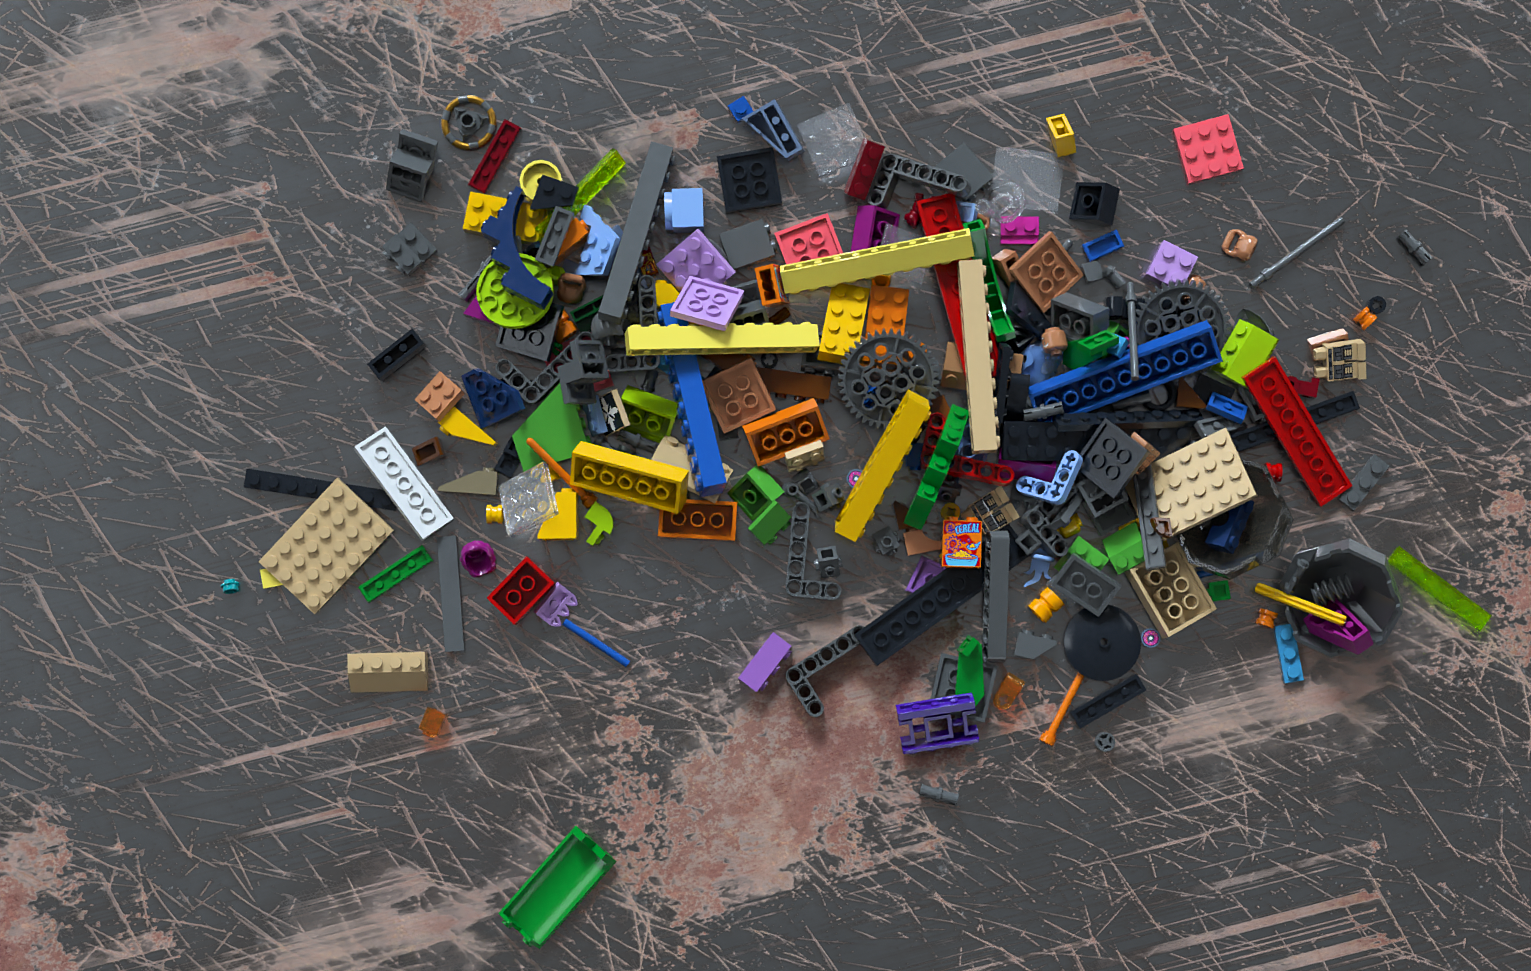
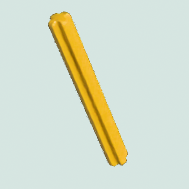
M1257 583L1255 587V592L1340 626H1343L1346 622L1347 617L1345 615L1262 583Z

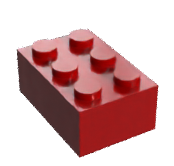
M526 556L494 589L487 599L514 625H517L556 583Z

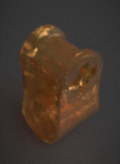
M1008 672L993 698L994 706L998 709L1009 708L1022 690L1025 681ZM1005 696L1007 704L1000 705L999 697Z

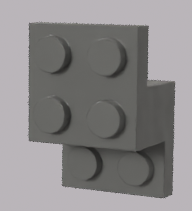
M402 129L399 134L398 148L389 163L386 190L422 202L426 183L434 170L438 141Z
M757 279L731 286L744 290V297L730 323H735L736 325H744L746 323L763 325L764 323H769L766 308L762 306Z
M573 340L570 342L573 361L557 367L564 404L597 403L594 383L609 378L602 340Z
M1089 478L1075 484L1084 499L1082 504L1100 536L1135 518L1126 502L1128 497L1124 490L1118 499H1114Z

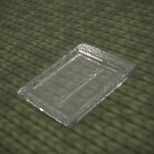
M997 147L989 203L1058 212L1065 156L1058 157L1056 153Z

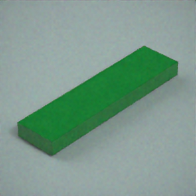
M421 545L358 588L367 602L371 603L433 562V559L425 547Z

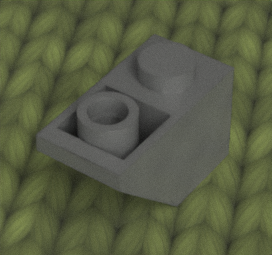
M1023 630L1022 633H1017L1013 655L1034 659L1054 647L1057 641L1052 640L1053 636L1042 634L1041 637L1034 636L1032 631Z

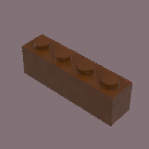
M757 367L769 394H775V398L786 399V396L794 397L795 401L804 402L805 399L814 398L817 404H824V401L828 402L832 377Z

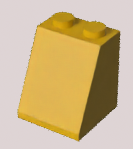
M562 488L561 492H556L537 535V539L540 541L579 540V495L572 488Z

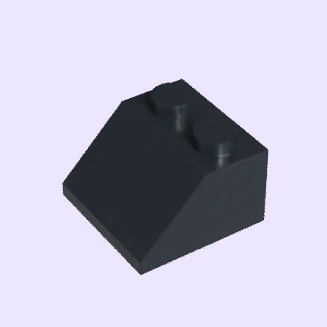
M1076 182L1069 219L1094 225L1113 226L1120 188L1105 182Z

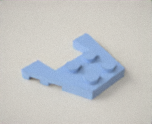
M584 205L579 221L583 220L587 225L591 226L580 261L576 263L565 259L562 268H564L565 273L581 276H608L621 239L602 221V218L593 211L594 209L591 206Z

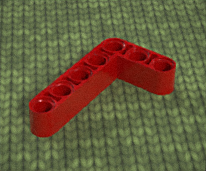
M933 413L927 423L920 455V466L925 470L928 464L924 462V457L932 456L936 445H930L928 439L933 437L938 441L946 421L945 416L941 413ZM933 419H938L941 421L942 425L939 427H935L932 425L931 421ZM954 455L951 461L953 467L949 468L947 475L1002 487L1008 486L1014 478V472L1008 466ZM962 465H970L972 471L964 472L962 470ZM981 469H989L991 475L988 477L983 476ZM1000 473H1007L1009 475V480H1002L1000 478Z

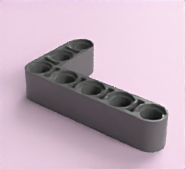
M887 154L881 160L867 199L871 205L886 209L899 178L959 197H965L971 192V184L962 175L894 154ZM895 162V165L889 168L890 163ZM912 167L911 172L906 173V170ZM930 172L929 176L923 179V175ZM946 177V182L940 184L941 179ZM888 179V183L882 186V182ZM960 183H964L961 189H957ZM878 197H882L880 202L875 203Z
M641 275L636 285L639 325L645 327L643 320L648 316L653 319V324H658L656 287L653 277ZM644 278H648L651 282L650 287L647 289H643L641 286V281ZM646 297L652 300V305L649 308L642 306V301ZM611 353L605 356L606 363L609 358L617 359V365L614 368H609L607 365L610 372L651 370L658 367L660 363V355H653L655 357L653 365H647L645 362L646 357L649 355L634 356L636 364L632 367H629L626 363L627 358L630 357L626 356V353Z
M582 332L574 339L582 340L584 337H590L594 340L590 332ZM569 344L532 382L507 359L499 360L495 368L497 373L511 387L519 391L520 396L528 404L536 405L560 382L559 374L554 371L555 366L573 361L568 358L571 347ZM503 364L510 365V370L507 373H501L500 367ZM518 377L524 380L523 385L520 387L514 386V380ZM544 377L551 379V383L547 387L541 385V380ZM530 391L537 392L535 400H528L527 394Z
M1079 471L1075 479L1076 484L1088 477ZM1069 473L1061 478V482L1069 478ZM1072 485L1065 502L1078 491L1076 485ZM1038 500L1023 514L1021 522L1027 530L1030 528L1042 541L1040 546L1049 556L1054 558L1064 556L1069 550L1068 543L1057 530L1050 526L1051 523L1047 520L1064 503L1056 505L1046 502L1049 505V510L1045 511L1043 508L1045 501ZM1030 515L1035 517L1036 521L1034 524L1030 522ZM1043 529L1048 532L1046 539L1042 536ZM1056 543L1060 546L1059 553L1054 548Z
M797 503L792 512L786 592L792 597L836 600L841 595V588L837 583L804 580L810 508L806 503ZM800 506L805 507L807 510V514L803 517L796 514V509ZM798 525L803 526L805 529V533L802 536L794 533V528ZM794 545H801L803 553L795 555L792 551ZM797 563L801 566L802 570L799 574L791 572L790 568L793 564ZM791 583L799 584V592L791 593L789 585ZM812 584L817 585L819 588V592L816 595H811L808 592V587ZM830 586L836 587L838 589L837 596L830 597L827 589Z
M855 626L787 670L786 679L810 716H820L824 711V706L807 678L858 646L860 643L854 637V631L862 629L864 626ZM840 639L848 641V648L846 650L838 648V641ZM825 649L832 652V658L828 661L824 660L821 656L822 651ZM807 660L815 661L816 668L813 671H808L805 668ZM792 670H796L800 674V678L797 681L789 679V673ZM803 686L810 689V695L806 698L801 697L799 694V690ZM812 703L820 705L821 710L819 713L813 714L810 712V705Z

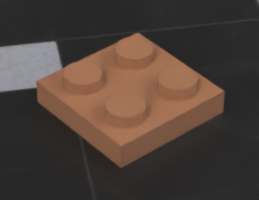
M439 371L414 400L440 422L465 393Z

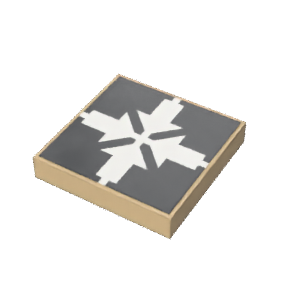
M617 389L611 390L599 397L608 432L604 433L605 437L611 436L630 425Z

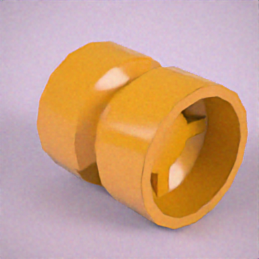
M1046 587L1041 592L1040 599L1035 598L1028 607L1042 622L1046 623L1053 616L1052 612H1057L1065 604L1051 589Z

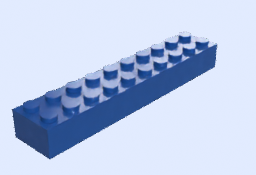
M675 302L660 305L659 312H657V320L661 327L671 324L689 325L688 321L670 316V310ZM664 355L665 365H669L670 369L668 379L674 386V390H672L673 399L677 401L679 407L676 408L678 419L682 420L683 424L681 426L682 437H686L687 444H685L686 454L691 457V462L689 463L691 474H695L696 478L694 481L695 491L699 492L700 497L723 493L727 482L696 355Z
M1205 320L1138 345L1139 380L1137 381L1131 380L1130 349L1125 350L1121 358L1112 355L1029 386L1028 398L1032 408L1040 407V404L1049 405L1062 401L1064 413H1086L1220 363L1223 360L1213 329L1208 321ZM1049 416L1044 420L1043 418L1036 419V421H1052L1053 416Z

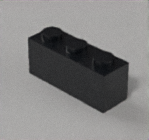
M411 329L367 363V365L377 378L383 381L427 345Z

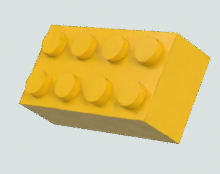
M470 191L463 224L464 232L483 236L481 233L483 222L488 220L490 215L497 218L499 209L505 206L507 199ZM523 202L516 223V236L521 237L522 244L531 245L538 240L541 242L547 209L531 211L532 203Z
M838 283V285L831 287L817 360L842 364L841 359H847L844 353H851L849 346L855 348V340L860 343L870 288Z

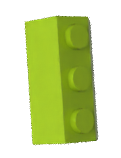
M1239 319L1220 353L1223 361L1214 364L1211 369L1222 378L1247 388L1241 377L1267 361L1279 339L1255 325Z
M627 385L621 401L630 425L623 430L636 435L637 433L641 434V437L658 443L662 441L665 435L671 436L678 417L676 408H679L678 403Z

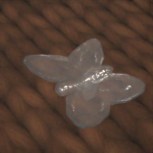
M1041 342L1039 347L1042 353L1046 355L1044 356L1046 361L1042 366L1041 373L1048 374L1054 371L1057 375L1064 374V364L1059 360L1063 358V355L1052 357L1051 354L1045 353Z

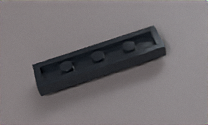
M999 343L995 376L996 387L993 393V398L996 397L997 409H994L995 417L998 416L999 423H1003V418L1007 414L1005 399H1008L1009 396L1007 381L1011 378L1009 364L1013 360V350L1007 343Z
M1134 674L1070 711V714L1079 729L1145 692L1146 688L1138 674Z

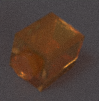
M427 707L419 729L423 730L422 734L432 738L433 735L438 736L447 713Z

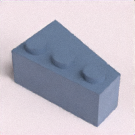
M775 99L742 118L788 161L805 152L783 110Z

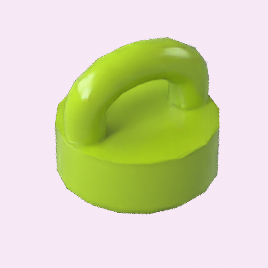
M560 266L547 268L553 280V285H558V279L565 273L564 268Z

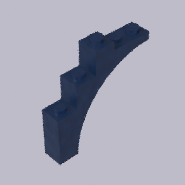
M516 186L508 194L505 206L499 209L497 218L490 215L488 220L483 222L481 233L484 238L498 244L491 252V259L494 264L508 271L504 273L501 279L503 289L545 310L553 296V292L550 287L540 282L530 273L523 264L518 252L516 223L526 195L523 189Z

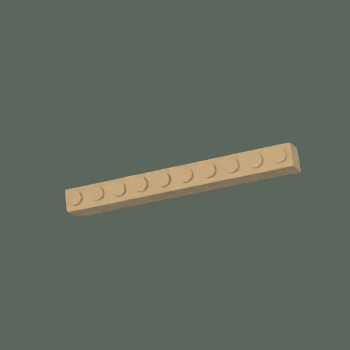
M982 259L961 260L957 264L971 450L972 454L995 453L997 447H1000V437L996 436V428L999 427L998 416L995 417L994 409H997L996 397L993 398V390H995L996 386L995 378L991 377V371H994V361L990 359L992 341L988 340V333H991V324L987 322L986 315L989 314V303H985L988 287L987 284H984L983 278L986 277V266L982 265Z

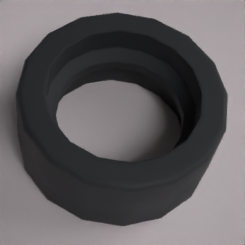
M1172 380L1163 383L1169 390V398L1165 403L1156 405L1148 402L1143 403V406L1150 411H1163L1170 408L1177 397V388Z

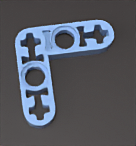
M1068 451L1063 456L1052 483L1023 476L1018 479L1016 488L1025 496L1060 505L1067 499L1083 459L1076 451ZM1069 473V478L1061 482V477ZM1029 484L1032 486V489L1029 487L1023 488V486ZM1045 486L1044 493L1038 495V489Z

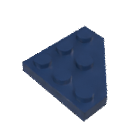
M477 368L461 376L481 429L487 428L525 409L517 389L487 372Z

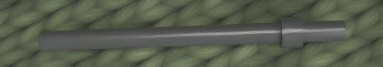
M1342 217L1338 218L1269 269L1265 268L1258 277L1249 282L1250 286L1254 289L1262 282L1273 278V274L1345 223V220Z
M1128 282L1126 284L1127 295L1125 296V304L1128 306L1131 380L1137 381L1139 380L1135 310L1137 295L1135 294L1134 283Z

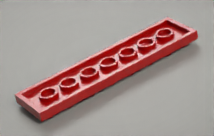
M1271 357L1242 376V380L1318 506L1322 507L1352 487L1351 482L1276 357Z

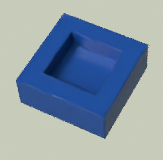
M744 96L728 105V109L737 123L742 121L743 117L754 112Z

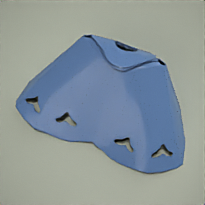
M1041 340L1029 344L1022 352V355H1026L1027 360L1022 363L1021 372L1022 374L1030 375L1029 386L1045 381L1050 376L1051 378L1056 377V369L1062 361L1063 352L1061 356L1056 357L1054 362V357L1043 351Z

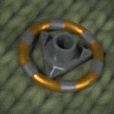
M465 95L454 99L447 105L441 118V127L445 138L452 145L464 150H473L484 146L492 138L496 129V116L487 101L477 96ZM473 102L480 105L487 112L488 116L456 106ZM453 109L461 141L455 138L448 127V121ZM489 121L487 132L483 138L478 141L465 143Z

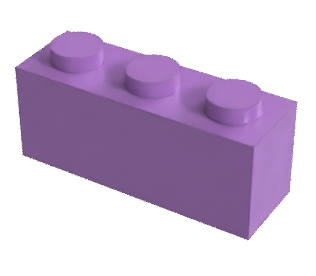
M773 632L738 679L755 692L758 690L763 691L769 683L766 680L770 674L774 676L779 670L780 666L777 664L781 659L786 660L791 654V645Z

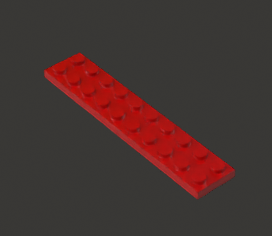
M948 193L916 201L925 237L963 230L953 194ZM953 260L949 264H933L966 381L957 264L961 260ZM991 328V333H988V340L992 341L990 359L994 361V371H991V377L995 378L998 349Z

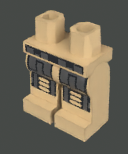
M1361 339L1322 343V347L1313 349L1314 360H1323V366H1314V376L1316 378H1325L1327 381L1353 378L1367 379L1366 362L1364 361L1366 360L1365 342Z
M1002 486L997 487L970 504L960 514L962 520L965 521L966 517H977L978 521H982V536L984 537L987 531H996L1020 516L1011 502L993 512L994 509L1009 501Z

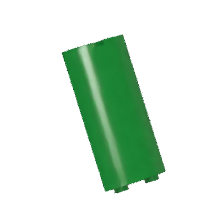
M575 826L499 912V915L503 918L502 923L509 929L513 927L518 930L524 937L522 940L529 947L533 945L540 949L617 861L593 841L589 835Z

